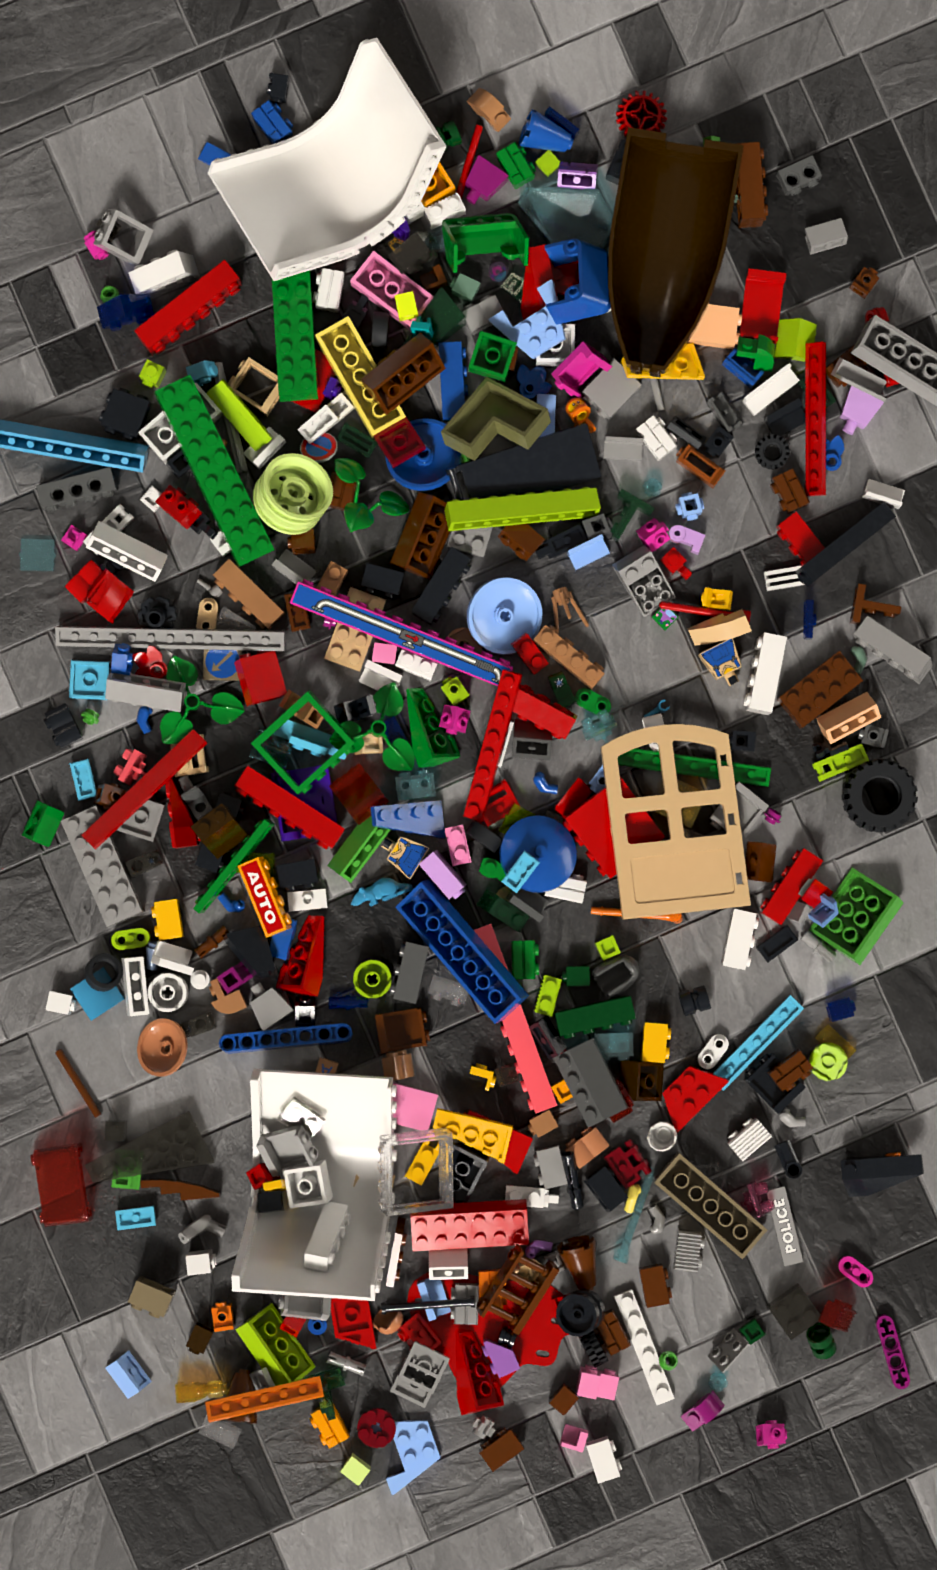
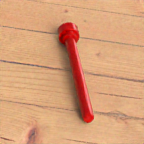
M665 601L659 603L661 609L712 617L722 613L724 616L734 613ZM743 610L749 623L751 611Z

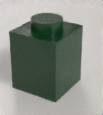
M566 966V971H562V982H566V986H590L589 966Z

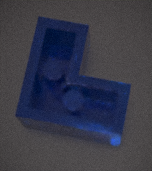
M122 294L97 307L102 329H110L111 331L120 330L123 325L137 322L138 325L143 324L154 315L149 294Z

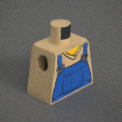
M733 638L698 655L716 680L724 677L729 686L739 682L734 671L742 666Z
M401 836L397 843L386 837L381 846L391 852L387 860L409 879L413 877L419 864L430 849L427 846Z

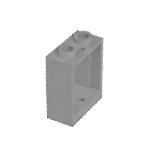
M108 209L102 216V224L95 233L93 244L129 264L139 265L154 230L116 209ZM117 218L138 229L128 253L107 243Z

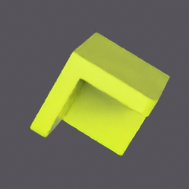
M413 291L395 295L399 321L417 318L418 311Z

